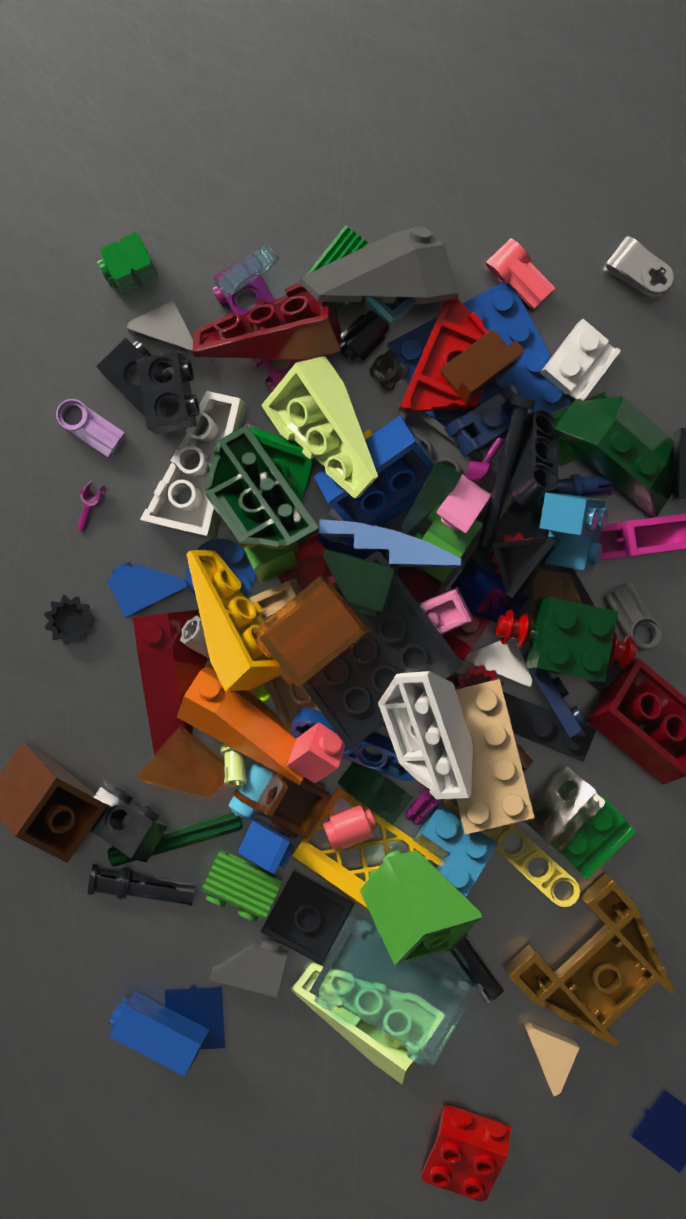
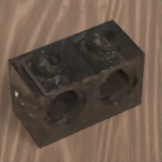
M566 766L562 772L556 773L551 778L548 787L539 797L530 801L534 818L524 820V822L560 854L602 808L606 801L595 789ZM578 789L576 797L567 800L569 793ZM555 815L553 822L548 826H544L545 820L549 816Z

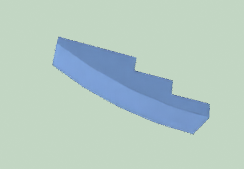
M319 519V534L324 537L354 538V549L359 552H376L377 550L389 553V564L393 567L464 569L465 561L460 557L427 541L407 534L358 522Z

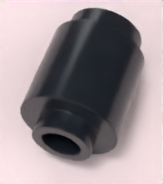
M370 310L366 315L361 314L341 334V352L351 362L356 358L363 362L386 339L384 335L389 331V328L373 311Z

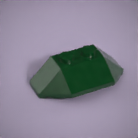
M624 396L573 402L552 429L554 433L652 518L659 515L674 492V440Z
M247 425L216 441L214 456L205 487V495L240 547L289 549L320 531L313 518Z

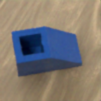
M253 818L238 853L275 874L278 866L285 869L294 850V845L289 844L291 836L277 831L274 827L261 820Z

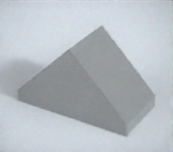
M174 300L129 321L127 330L130 334L194 355L192 352L193 339Z

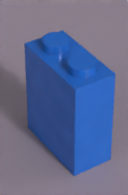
M136 992L129 1000L124 998L121 1004L117 1005L108 1024L113 1026L108 1037L183 1076L187 1074L210 1032V1029L139 992Z

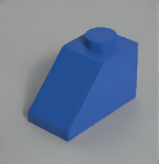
M131 562L113 569L112 573L114 576L107 579L125 618H130L189 588L186 580L139 564L132 566Z

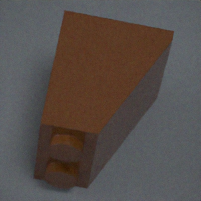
M24 742L20 744L0 773V820L15 837L66 863L69 862L108 806L101 798L52 758Z

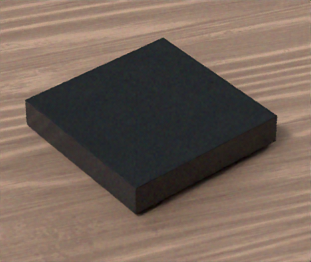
M293 870L261 933L322 965L355 902Z

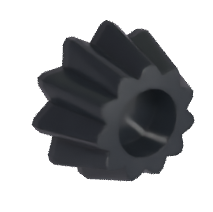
M63 595L60 602L51 601V610L45 612L44 616L49 620L45 625V629L53 631L52 639H62L65 645H68L72 640L82 642L83 634L91 633L88 624L95 619L88 614L90 605L81 604L79 596L70 600L66 595Z

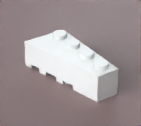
M206 391L199 405L200 414L196 416L197 426L187 428L186 435L179 449H176L171 459V464L163 480H160L154 492L155 495L148 509H145L140 519L141 521L212 539L216 538L220 516L205 495V487L214 456L216 441L243 426L248 404L240 398Z

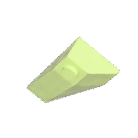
M326 356L295 363L261 406L283 437L287 440L293 439L303 447L302 453L306 457L318 460L325 467L326 474L352 497L358 498L378 478V474L346 387Z
M314 962L311 963L291 989L295 995L374 1065L402 1085L423 1058L446 1019L445 1015L416 995L409 993L404 995L386 989L385 985L374 983L373 985L355 979L351 974Z

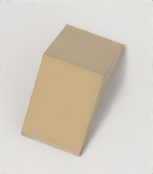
M532 1022L524 1024L546 1081L553 1096H557L563 1089L579 1051V1046L572 1039Z

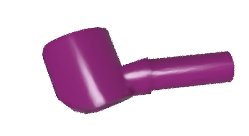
M496 437L482 461L471 458L465 477L478 482L484 480L493 457L504 441Z
M90 481L81 490L80 498L84 504L77 526L78 530L85 531L94 505L106 494V487L104 485L98 490L96 495L90 490L93 481Z

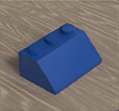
M398 416L365 440L378 478L360 497H352L326 474L325 469L314 476L327 503L344 521L358 522L377 527L383 526L447 481L419 438L401 416Z

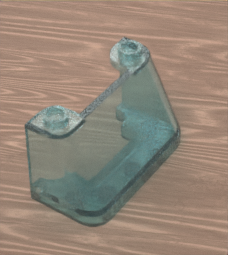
M355 914L350 918L309 992L316 996L313 1001L329 1011H332L334 1007L344 1008L402 1042L404 1047L409 1050L406 1056L414 1062L425 1066L427 1062L435 1065L476 992L478 985L430 955L394 965L375 923Z

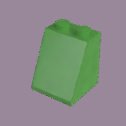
M397 850L386 855L382 859L383 863L380 867L368 875V881L359 890L394 965L453 948L482 918L480 911L417 850L407 853Z

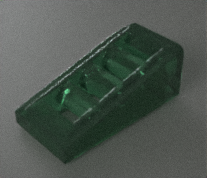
M440 461L436 462L400 527L401 531L407 534L455 489L462 476L461 473Z

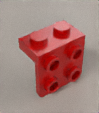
M446 1104L441 1114L437 1139L422 1170V1181L476 1201H486L507 1159L512 1127Z

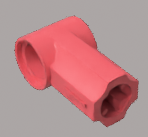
M509 239L485 262V265L499 282L505 281L506 285L509 284L519 297L534 310L555 290V287L531 263L532 260L525 249L515 240Z

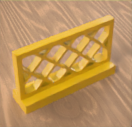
M337 787L328 800L320 819L308 837L302 838L290 857L368 912L369 910L359 890L369 879L368 871H374L380 865L367 867L364 847L383 844L386 856L390 853L388 843L401 840L408 845L409 852L417 850L425 859L430 860L437 866L442 861V859L413 841L414 839L371 809L370 811L375 823L380 825L382 840L367 843L361 842L344 850L340 847L334 850L320 851L311 845L309 841L316 831L324 829L320 825L326 816H333L332 808L339 798L351 805V808L361 805L363 811L369 809L339 787ZM386 830L395 837L387 839ZM359 848L363 869L349 871L342 866L340 851ZM335 853L336 861L326 854ZM364 872L365 882L354 874Z

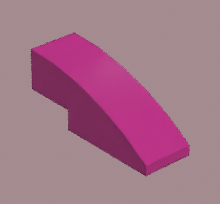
M686 513L606 524L605 528L600 530L598 542L602 544L600 561L686 549Z

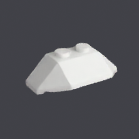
M430 671L396 674L378 702L399 763L418 782L429 788V793L436 799L469 798L472 791L473 742L453 683Z

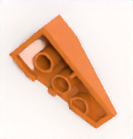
M211 663L200 670L183 697L177 718L300 785L304 777L287 767L296 741L290 729L251 690L225 691Z

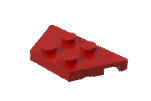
M456 294V299L444 301L398 411L473 410L477 407L483 391L465 404L440 374L443 366L489 332L475 312L470 313L460 302L458 294Z

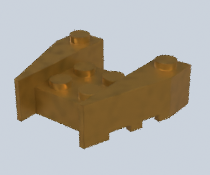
M605 873L580 896L604 922L605 926L555 972L530 945L526 946L504 969L533 1003L554 1012L566 1021L576 1024L616 1047L619 1042L607 1028L657 982L670 995L675 990L659 959L650 934L647 932L637 905Z

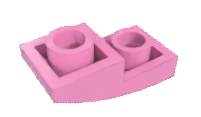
M462 475L436 513L442 516L441 521L447 527L455 531L460 529L466 533L491 494Z

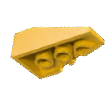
M190 550L186 555L210 662L225 691L251 690L291 671L265 635L272 629L260 615L263 611L262 607L257 601L251 603L240 591L241 581L215 550Z

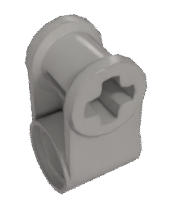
M629 236L625 237L605 264L611 273L629 283L649 298H659L665 295L674 279L672 268L652 254L639 241ZM658 273L663 278L661 283L653 286L650 284V281Z

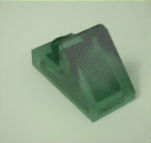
M355 762L351 763L337 782L364 806L367 805L392 825L414 798L383 773Z

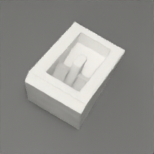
M509 639L505 645L501 644V640L495 641L471 651L464 659V661L478 667L484 665L488 671L496 670L497 675L526 687H530L533 680L528 668H525L526 664L521 651L516 647L515 640Z

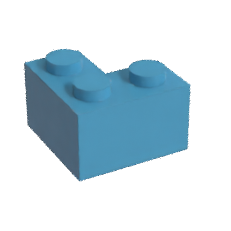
M545 493L539 528L549 530L548 537H556L561 541L545 563L579 570H594V565L599 563L602 554V544L598 543L600 530L605 528L608 519V509L604 508L605 500L570 494Z
M441 805L427 817L413 840L442 859L437 870L465 897H467L498 845L497 842L480 831L465 835L461 819Z

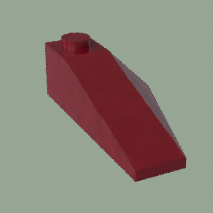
M300 283L284 289L286 295L269 303L265 298L255 302L256 307L243 315L231 313L194 330L192 352L194 357L311 359L319 356H328L341 351V327L335 302L317 301Z
M199 610L133 617L154 756L185 752L190 749L194 726L177 718L184 695L200 670L205 667L207 657L189 648L180 639L182 636L181 630L187 620H191L195 616L200 617Z

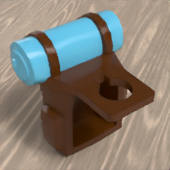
M253 760L246 773L247 784L238 786L235 789L234 796L228 806L236 816L244 819H253L258 814L271 820L272 827L277 831H281L295 839L298 836L307 838L320 819L330 798V793L325 789V784L321 781L315 784L304 777L299 785Z

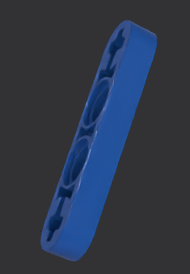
M311 708L298 710L294 715L290 728L295 738L302 735L318 722L335 732L322 712ZM373 732L350 750L345 746L342 758L399 780L411 781L415 779L399 763L392 741L388 737ZM376 747L382 754H370L365 748Z

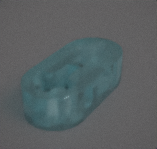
M269 243L264 244L218 277L215 284L225 297H229L271 268L279 260V256Z

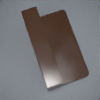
M490 330L443 366L440 374L466 404L517 365L525 350L517 341L507 346L494 330Z

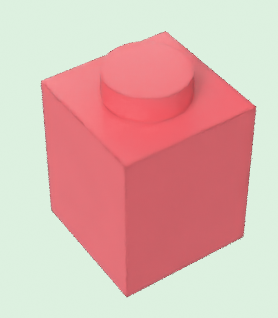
M318 722L296 738L287 767L316 784L338 769L346 745L337 733Z

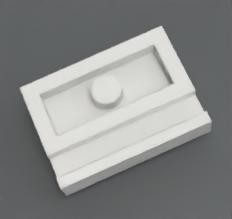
M582 319L575 325L540 373L564 394L572 396L575 399L574 402H581L585 400L621 350L613 348L608 343L609 340Z

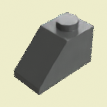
M262 940V944L254 943L213 967L209 981L277 998L288 951L282 950V944L269 940Z

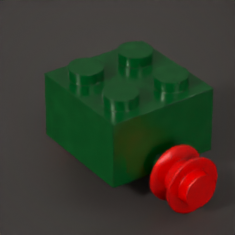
M553 597L539 598L534 625H531L527 613H523L520 619L514 618L513 611L508 610L505 616L501 615L496 626V636L500 637L501 644L503 645L509 639L515 640L516 647L521 648L528 639H531L525 668L592 682H605L607 669L613 661H617L619 668L624 670L628 664L634 662L637 653V646L633 643L630 635H627L623 641L618 640L617 633L615 632L618 611Z

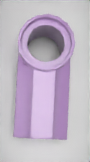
M67 399L57 408L56 418L65 430L71 432L108 458L125 434L124 431L92 411L79 400ZM78 407L82 410V419L78 424L69 425L65 423L64 413L68 408Z

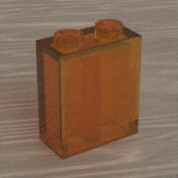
M326 576L318 577L253 631L258 637L255 642L260 650L267 657L272 655L280 664L278 672L289 685L295 683L298 688L307 684L370 633L369 629Z

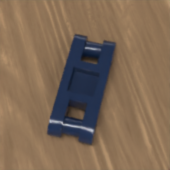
M515 383L445 427L444 430L450 438L454 437L461 446L458 450L464 458L508 431L512 414L508 416L501 406L508 403L511 409L514 410L515 404L510 403L512 395L519 396L521 392ZM528 409L526 419L535 412L534 409ZM470 427L476 437L472 438L466 428Z

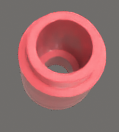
M361 805L329 817L330 821L323 823L333 850L339 847L344 850L373 838L371 830L377 828L370 809L363 811Z

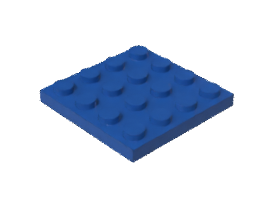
M504 281L462 303L470 313L475 312L483 321V326L488 331L494 330L507 346L517 341L525 350L517 365L483 390L477 407L513 383L521 391L519 393L520 397L536 401L535 412L542 409L552 414L575 401L572 396L564 394L540 373L550 360L551 355L519 295L509 284L506 285ZM438 317L387 343L408 386ZM508 403L501 406L508 416L513 414V410ZM472 410L426 412L447 427L450 423ZM470 427L466 428L472 438L476 437ZM508 431L499 436V438L505 439ZM494 440L485 445L484 447L480 448L478 451L480 452L490 447Z

